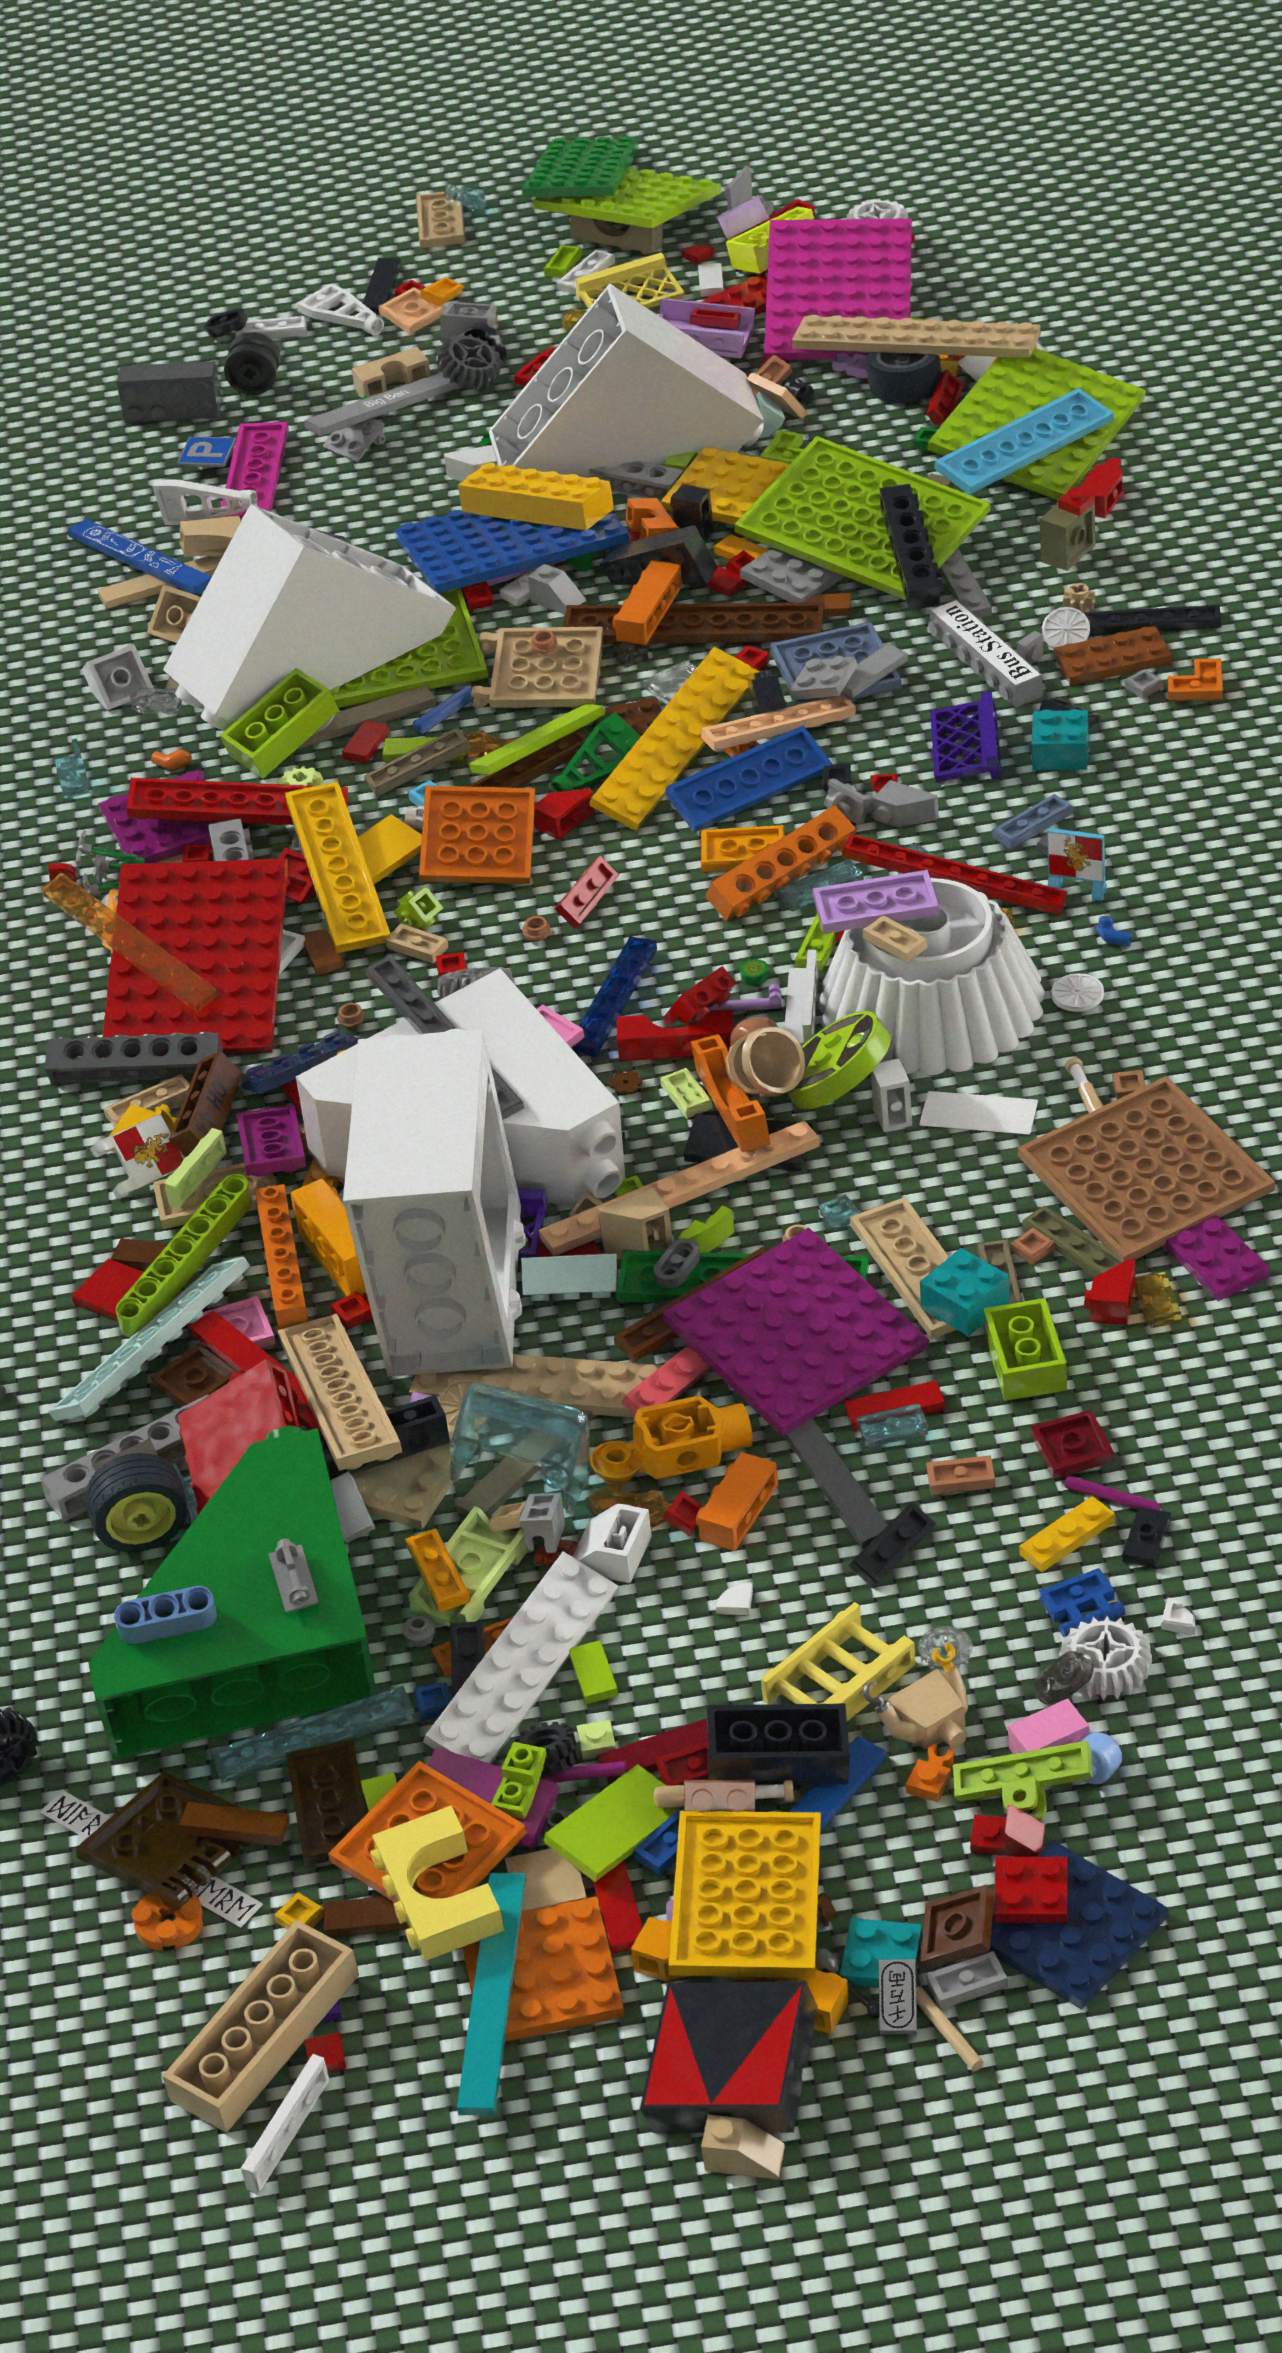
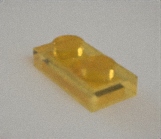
M1166 1272L1135 1277V1287L1150 1328L1182 1323L1181 1311Z

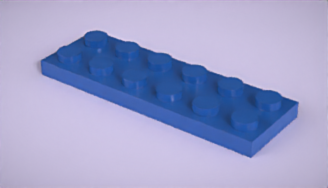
M801 726L667 786L665 795L693 833L823 775V766L833 764L806 728Z

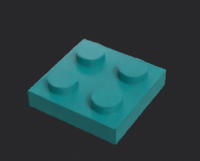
M851 1918L840 1975L847 1979L851 1985L879 1988V1960L915 1959L917 1968L923 1934L922 1924Z

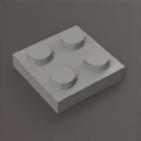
M837 656L832 659L820 660L815 658L807 661L789 690L791 699L800 700L839 696L858 666L855 657Z

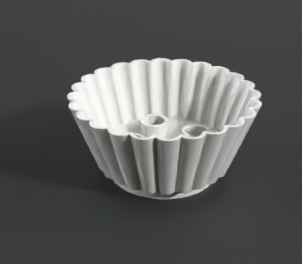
M930 878L939 905V915L897 922L927 938V949L907 963L865 940L863 936V929L865 928L845 930L821 985L822 994L817 1007L823 1012L821 1018L823 1028L855 1012L871 1011L875 1013L891 1034L890 1046L880 1063L899 1058L906 1074L920 1070L927 1075H937L944 1072L947 1068L959 1072L968 1070L973 1066L974 1062L979 1064L990 1063L998 1057V1052L1014 1050L1019 1044L1018 1038L1029 1036L1033 1032L1034 1025L1032 1021L1039 1019L1043 1015V1008L1040 1002L1045 999L1046 993L1040 983L1041 975L1005 913L1002 912L998 903L989 901L984 893L977 892L967 885L952 880Z

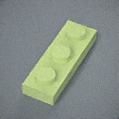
M212 1128L199 1141L189 1156L184 1158L177 1170L167 1178L164 1184L169 1206L179 1209L226 1155L227 1152L221 1130Z

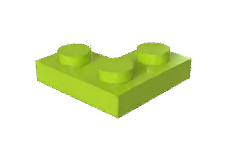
M780 430L760 457L791 464L804 450L799 449L803 443V434Z

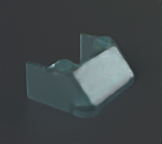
M480 1382L469 1385L462 1400L450 1443L451 1481L457 1482L467 1463H476L480 1459L483 1450L540 1466L541 1477L545 1483L551 1488L565 1491V1512L572 1514L589 1480V1420L587 1416L576 1408Z

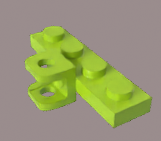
M1088 1741L954 1764V1795L959 1802L1002 1794L1003 1804L1006 1809L1008 1805H1013L1021 1811L1034 1809L1028 1815L1038 1821H1043L1047 1810L1046 1791L1043 1787L1093 1778L1091 1746Z

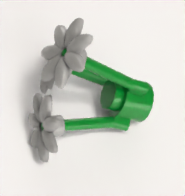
M86 830L82 831L75 859L76 865L79 866L81 854H96V858L92 860L96 866L93 870V876L97 877L99 884L102 883L103 878L107 879L106 871L121 869V865L146 864L145 858H137L135 854H122L103 850L84 843ZM106 856L121 859L122 863H111V861L105 859ZM83 874V885L87 890V900L92 908L95 907L92 896L99 895L101 891L119 887V881L99 886L98 884L90 885L87 874Z

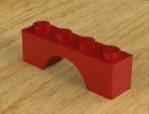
M733 1009L711 1011L701 1021L698 1022L696 1020L694 1023L680 1028L657 1026L646 1015L617 1017L619 1062L693 1057L691 1041L717 1034L720 1035L729 1051L730 1035L735 1027Z

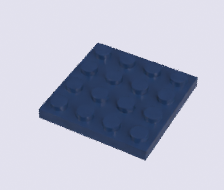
M1052 1840L1037 1857H1067V1923H995L994 1900L990 1951L988 1953L994 1951L999 1960L1082 2010L1168 1918V1907Z

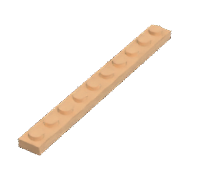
M805 1120L770 1134L771 1145L761 1147L757 1151L741 1152L738 1147L539 1229L540 1240L553 1256H557L601 1237L598 1208L654 1187L670 1209L820 1146L819 1136Z

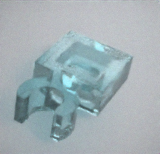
M451 184L446 186L445 194H447V200L461 201V205L469 209L478 208L483 210L486 202L484 191L465 186L458 188Z

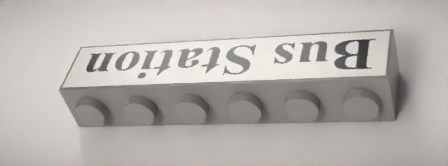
M953 600L929 610L930 622L928 627L931 634L942 641L946 648L951 649L962 662L971 667L975 674L980 675L990 687L999 692L1004 700L1009 701L1017 708L1043 697L1042 674L958 600Z

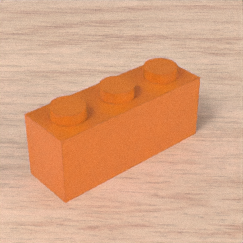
M741 1452L735 1462L729 1464L725 1477L719 1485L713 1488L711 1498L705 1507H701L697 1513L696 1525L699 1528L701 1541L736 1551L778 1486L776 1462Z

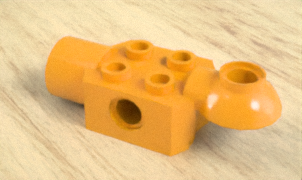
M701 1396L639 1408L634 1417L633 1443L608 1441L600 1444L592 1451L590 1464L595 1473L606 1484L615 1487L627 1484L635 1474L644 1472L655 1479H662L719 1466L722 1453L752 1446L753 1437L750 1419L743 1403L717 1408Z

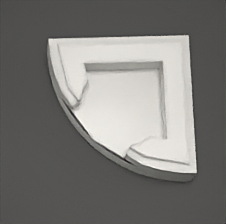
M752 1583L739 1584L726 1590L716 1603V1614L750 1615L753 1594Z
M1168 1597L1161 1621V1630L1195 1635V1617L1183 1606L1181 1601Z

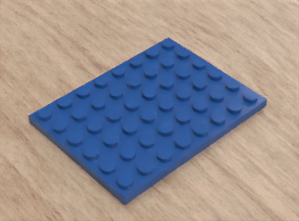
M454 510L449 512L448 515L441 517H428L424 521L415 524L405 523L400 528L394 529L395 539L429 586L438 594L532 569L543 564L554 563L630 542L628 531L612 512L608 513L588 530L462 512V510Z

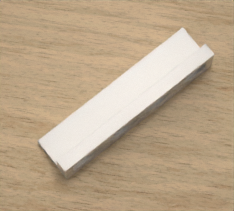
M808 950L806 968H789L784 1030L789 1031L799 1041L801 1047L815 1034L818 990L816 950Z

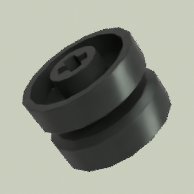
M257 332L244 333L237 336L231 343L224 367L225 378L230 386L238 392L247 395H259L268 391L274 385L281 360L279 348L272 339Z

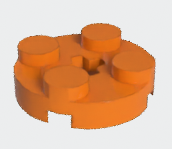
M148 1893L137 1903L131 1913L137 1938L143 1945L153 1950L164 1951L163 1946L169 1947L172 1945L175 1946V1949L182 1948L195 1940L203 1927V1911L200 1900L196 1895L190 1898L181 1909L173 1910L165 1906L159 1897ZM174 1915L175 1919L173 1921L167 1919L161 1922L164 1916Z

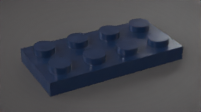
M339 1031L330 1033L323 1037L324 1041L321 1043L302 1045L298 1048V1053L291 1056L283 1054L273 1058V1063L266 1067L258 1065L246 1071L247 1075L241 1078L240 1083L245 1090L259 1094L265 1093L296 1079V1076L336 1056L339 1051L353 1047L358 1044V1039L361 1038L350 1036L349 1034H340Z

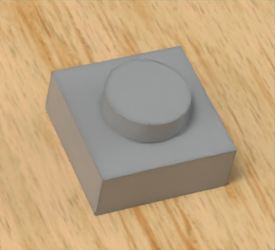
M1033 631L1017 642V653L1030 665L1043 657V634L1037 631Z

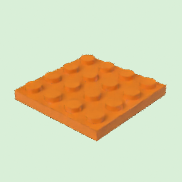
M425 786L419 881L530 884L535 788Z
M418 1761L328 1854L331 1863L396 1903L395 1895L388 1897L384 1888L382 1877L386 1875L383 1869L377 1871L370 1854V1851L375 1850L372 1835L452 1805L464 1831L468 1853L429 1867L418 1876L413 1885V1889L423 1896L442 1899L475 1888L526 1835V1827L510 1815L423 1762Z
M597 1896L522 1912L505 2042L625 2017ZM480 1940L462 1947L472 1996Z

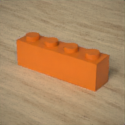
M651 560L646 570L642 571L639 581L632 587L631 594L623 601L621 610L613 618L612 626L616 630L617 641L641 645L648 643L682 588L681 566L679 564Z

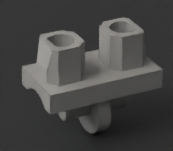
M836 779L828 780L829 792L823 805L827 806V809L836 805L846 818L858 825L863 824L866 814L873 811V797L857 792L855 787L850 784H843Z

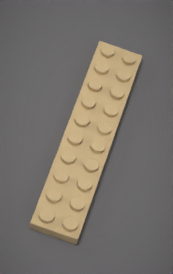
M809 315L804 316L792 338V348L1030 358L1041 330L1040 325H1032L1028 322L1008 324L1007 322L984 323L983 321L960 322L959 320L936 321L935 319L923 321L911 318L896 320L887 317L869 319L862 316L843 318L838 315L832 317Z
M337 1314L277 1330L281 1345L339 1471L343 1469H357L364 1463L374 1460H388L395 1454L402 1453L400 1440Z

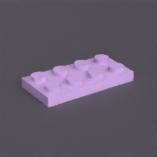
M928 870L813 888V898L823 934L861 927L866 928L883 915L895 922L939 915V905Z

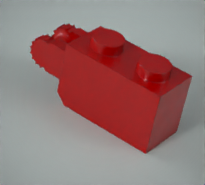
M1110 458L1103 465L1097 464L1091 473L1087 474L1082 485L1077 487L1085 492L1094 494L1096 517L1106 518L1124 494L1123 472L1120 469L1122 465L1121 460L1118 458Z

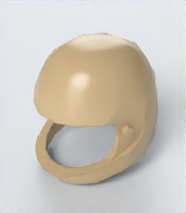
M775 1026L762 1027L740 1037L729 1048L726 1057V1068L732 1083L742 1092L761 1098L777 1097L793 1090L802 1080L805 1070V1058L799 1041L789 1031Z

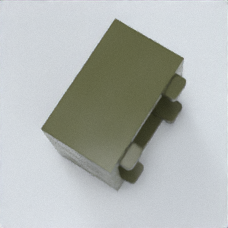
M1057 503L1051 510L1039 518L1042 563L1068 571L1096 546L1095 504L1078 516L1059 509Z

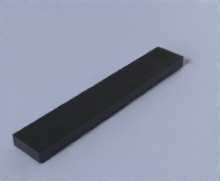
M1220 605L1083 612L1090 623V635L1116 634L1156 626L1158 631L1221 628Z

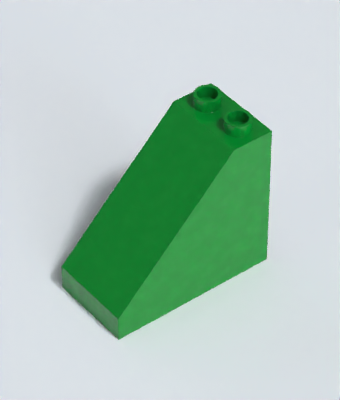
M284 1426L271 1431L265 1437V1440L252 1443L136 1598L193 1586H203L208 1588L213 1595L217 1611L215 1622L210 1627L202 1630L138 1644L124 1642L119 1636L117 1626H115L88 1662L95 1700L113 1760L378 1699L366 1630L318 1428L303 1431L296 1426ZM289 1539L295 1546L302 1545L319 1604L288 1613L285 1612L269 1558V1553L275 1552L278 1547V1541ZM198 1605L194 1608V1610L204 1609L206 1606ZM166 1612L161 1614L159 1617L165 1618L170 1616L172 1613ZM130 1620L126 1625H133L138 1620Z

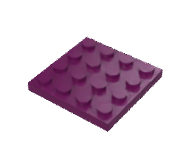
M200 770L187 772L184 775L172 778L174 780L206 781ZM129 793L118 797H111L106 801L98 803L100 813L123 854H135L137 858H145L146 864L157 863L183 854L186 845L212 844L208 825L220 823L217 821L193 822L191 820L167 821L164 819L127 817Z

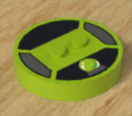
M871 1011L855 1012L836 1020L819 1031L801 1047L805 1058L804 1074L798 1085L793 1090L786 1092V1094L800 1109L818 1108L838 1099L863 1081L880 1063L890 1046V1032L876 1014Z

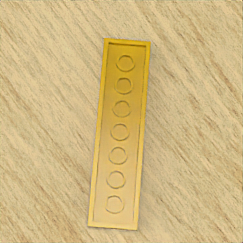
M339 782L286 792V803L336 953L386 943L385 939L391 937V933Z

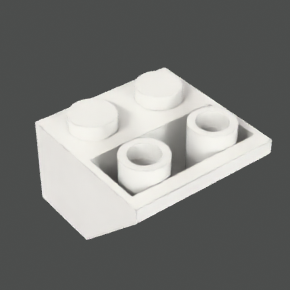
M617 1503L590 1519L573 1554V1558L607 1579L631 1583L652 1537L649 1510Z

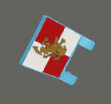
M1048 828V886L1057 889L1061 888L1063 878L1093 882L1092 900L1103 901V894L1107 891L1104 835Z

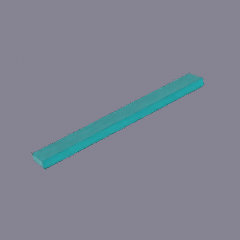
M490 1873L488 1885L500 1908L504 1931L480 1940L457 2103L458 2115L495 2116L526 1887L525 1873Z

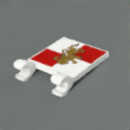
M161 1114L110 1137L101 1139L90 1148L93 1156L96 1158L114 1149L130 1179L117 1184L113 1189L117 1199H121L153 1183V1181L174 1173L182 1164L184 1157L168 1140L171 1132Z

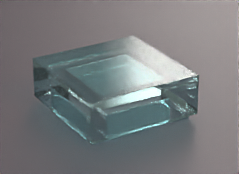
M846 1194L819 1205L821 1216L834 1231L849 1225L850 1217L860 1213Z

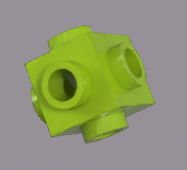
M425 886L415 894L410 890L398 900L401 905L393 912L398 917L400 924L416 929L420 927L424 931L436 921L433 916L441 911L443 906Z

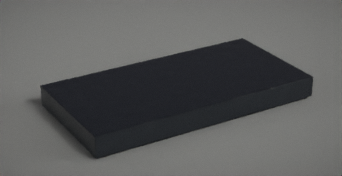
M695 1115L683 1153L684 1161L702 1163L738 1148L736 1141L721 1116ZM766 1120L769 1135L799 1123ZM807 1123L813 1129V1124ZM807 1152L769 1168L802 1171Z

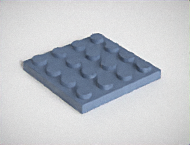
M871 621L770 644L771 654L789 690L807 661L818 658L822 660L832 659L837 656H854L858 664L884 647ZM895 669L853 698L843 692L841 694L851 700L882 692L887 693L902 688L901 678ZM828 697L800 699L794 701L796 705H800Z

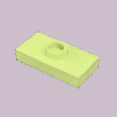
M687 1068L660 1078L661 1086L686 1119L713 1109L712 1100Z

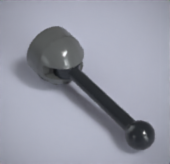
M822 1949L816 1953V1970L825 1973H835L843 1978L838 1974L840 1969L839 1961L830 1951ZM847 1981L848 1992L867 2007L869 2015L878 2016L880 2014L879 2003L871 2002Z

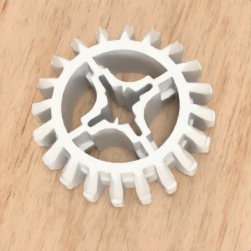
M871 199L870 202L863 201L861 205H854V208L849 210L847 219L908 218V214L904 206L896 201L890 202L889 199L873 201Z
M1108 1616L1104 1621L1098 1622L1093 1617L1091 1624L1081 1621L1078 1629L1070 1628L1068 1636L1063 1637L1059 1661L1061 1672L1066 1677L1068 1686L1075 1685L1078 1693L1087 1691L1090 1698L1095 1694H1099L1105 1700L1107 1695H1114L1118 1699L1121 1692L1131 1695L1133 1687L1141 1688L1143 1680L1148 1679L1152 1654L1149 1641L1145 1639L1143 1631L1136 1630L1133 1623L1124 1625L1121 1618L1116 1622H1111Z

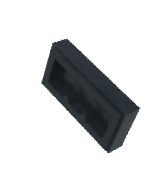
M1138 1507L1122 1553V1562L1155 1568L1171 1522V1512Z

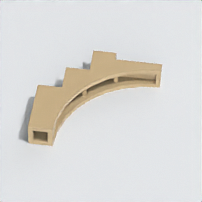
M231 516L180 521V545L184 557H223L241 523L240 517Z

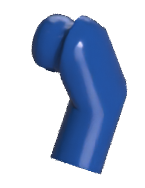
M1101 916L1099 918V925H1096V930L1101 938L1109 944L1130 947L1132 933L1116 930L1113 927L1114 919L1112 917Z

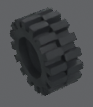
M545 1722L541 1723V1727L538 1728L534 1725L530 1727L531 1731L524 1730L521 1732V1736H516L515 1738L517 1743L546 1749V1757L540 1778L546 1777L548 1773H551V1776L557 1775L556 1771L558 1770L564 1772L568 1770L567 1766H574L576 1764L575 1760L579 1759L574 1731L566 1723L559 1725L558 1722H552L551 1725H548Z

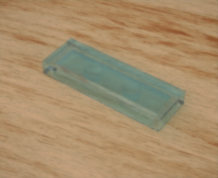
M847 859L777 889V895L793 912L814 903L813 888L864 880V873L850 859Z

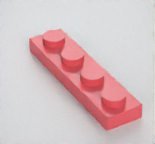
M687 1345L627 1393L621 1403L633 1414H636L639 1408L671 1402L712 1368Z

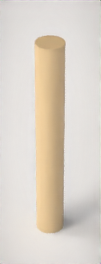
M916 1987L917 2005L973 2072L978 2071L984 2064L983 2060L922 1987Z

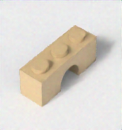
M418 347L351 368L354 388L361 397H371L386 392V385L391 382L401 381L409 384L431 376L429 360Z

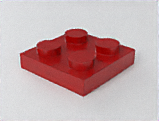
M995 1857V1923H1067V1857Z

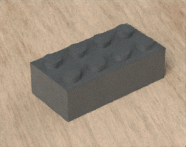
M215 361L120 366L117 386L125 423L219 418L222 397Z

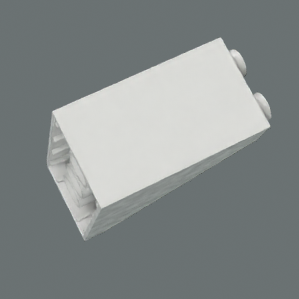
M609 284L488 432L499 466L513 465L520 469L534 468L541 472L555 471L563 475L576 474L578 477H598L599 480H602L604 476L591 474L589 469L598 467L613 469L621 466L622 463L634 461L663 466L668 456L697 451L698 455L704 447L738 452L743 445L746 447L752 446L759 439L763 431L764 419L751 386L747 381V376L743 371Z
M250 504L163 670L179 683L175 692L178 698L197 708L202 709L205 706L201 718L210 725L225 731L295 668H298L327 689L332 690L442 635L456 607L403 565Z
M499 968L435 1002L434 1004L457 1029H483L491 1067L523 1101L524 1109L503 1120L517 1188L545 1189L548 1203L575 1206L586 1190L596 1198H605L615 1192L621 1185L622 1180L626 1179L619 1102L507 975ZM403 1019L370 1038H380L390 1034L404 1036L419 1033L406 1019ZM358 1044L296 1076L308 1150L328 1176L345 1177Z

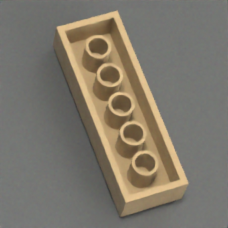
M296 1920L164 2073L162 2077L170 2101L227 2133L304 2042V2039L309 2036L357 1979L359 1971L353 1949Z

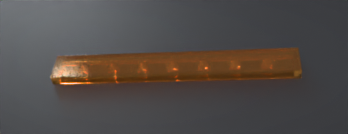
M62 872L41 890L44 897L197 1013L218 995L215 987Z

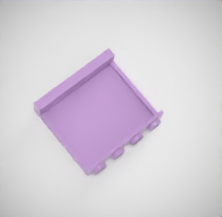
M661 298L659 316L718 356L742 358L754 331L755 308ZM699 308L737 312L741 314L737 329L691 325L690 315L693 309Z

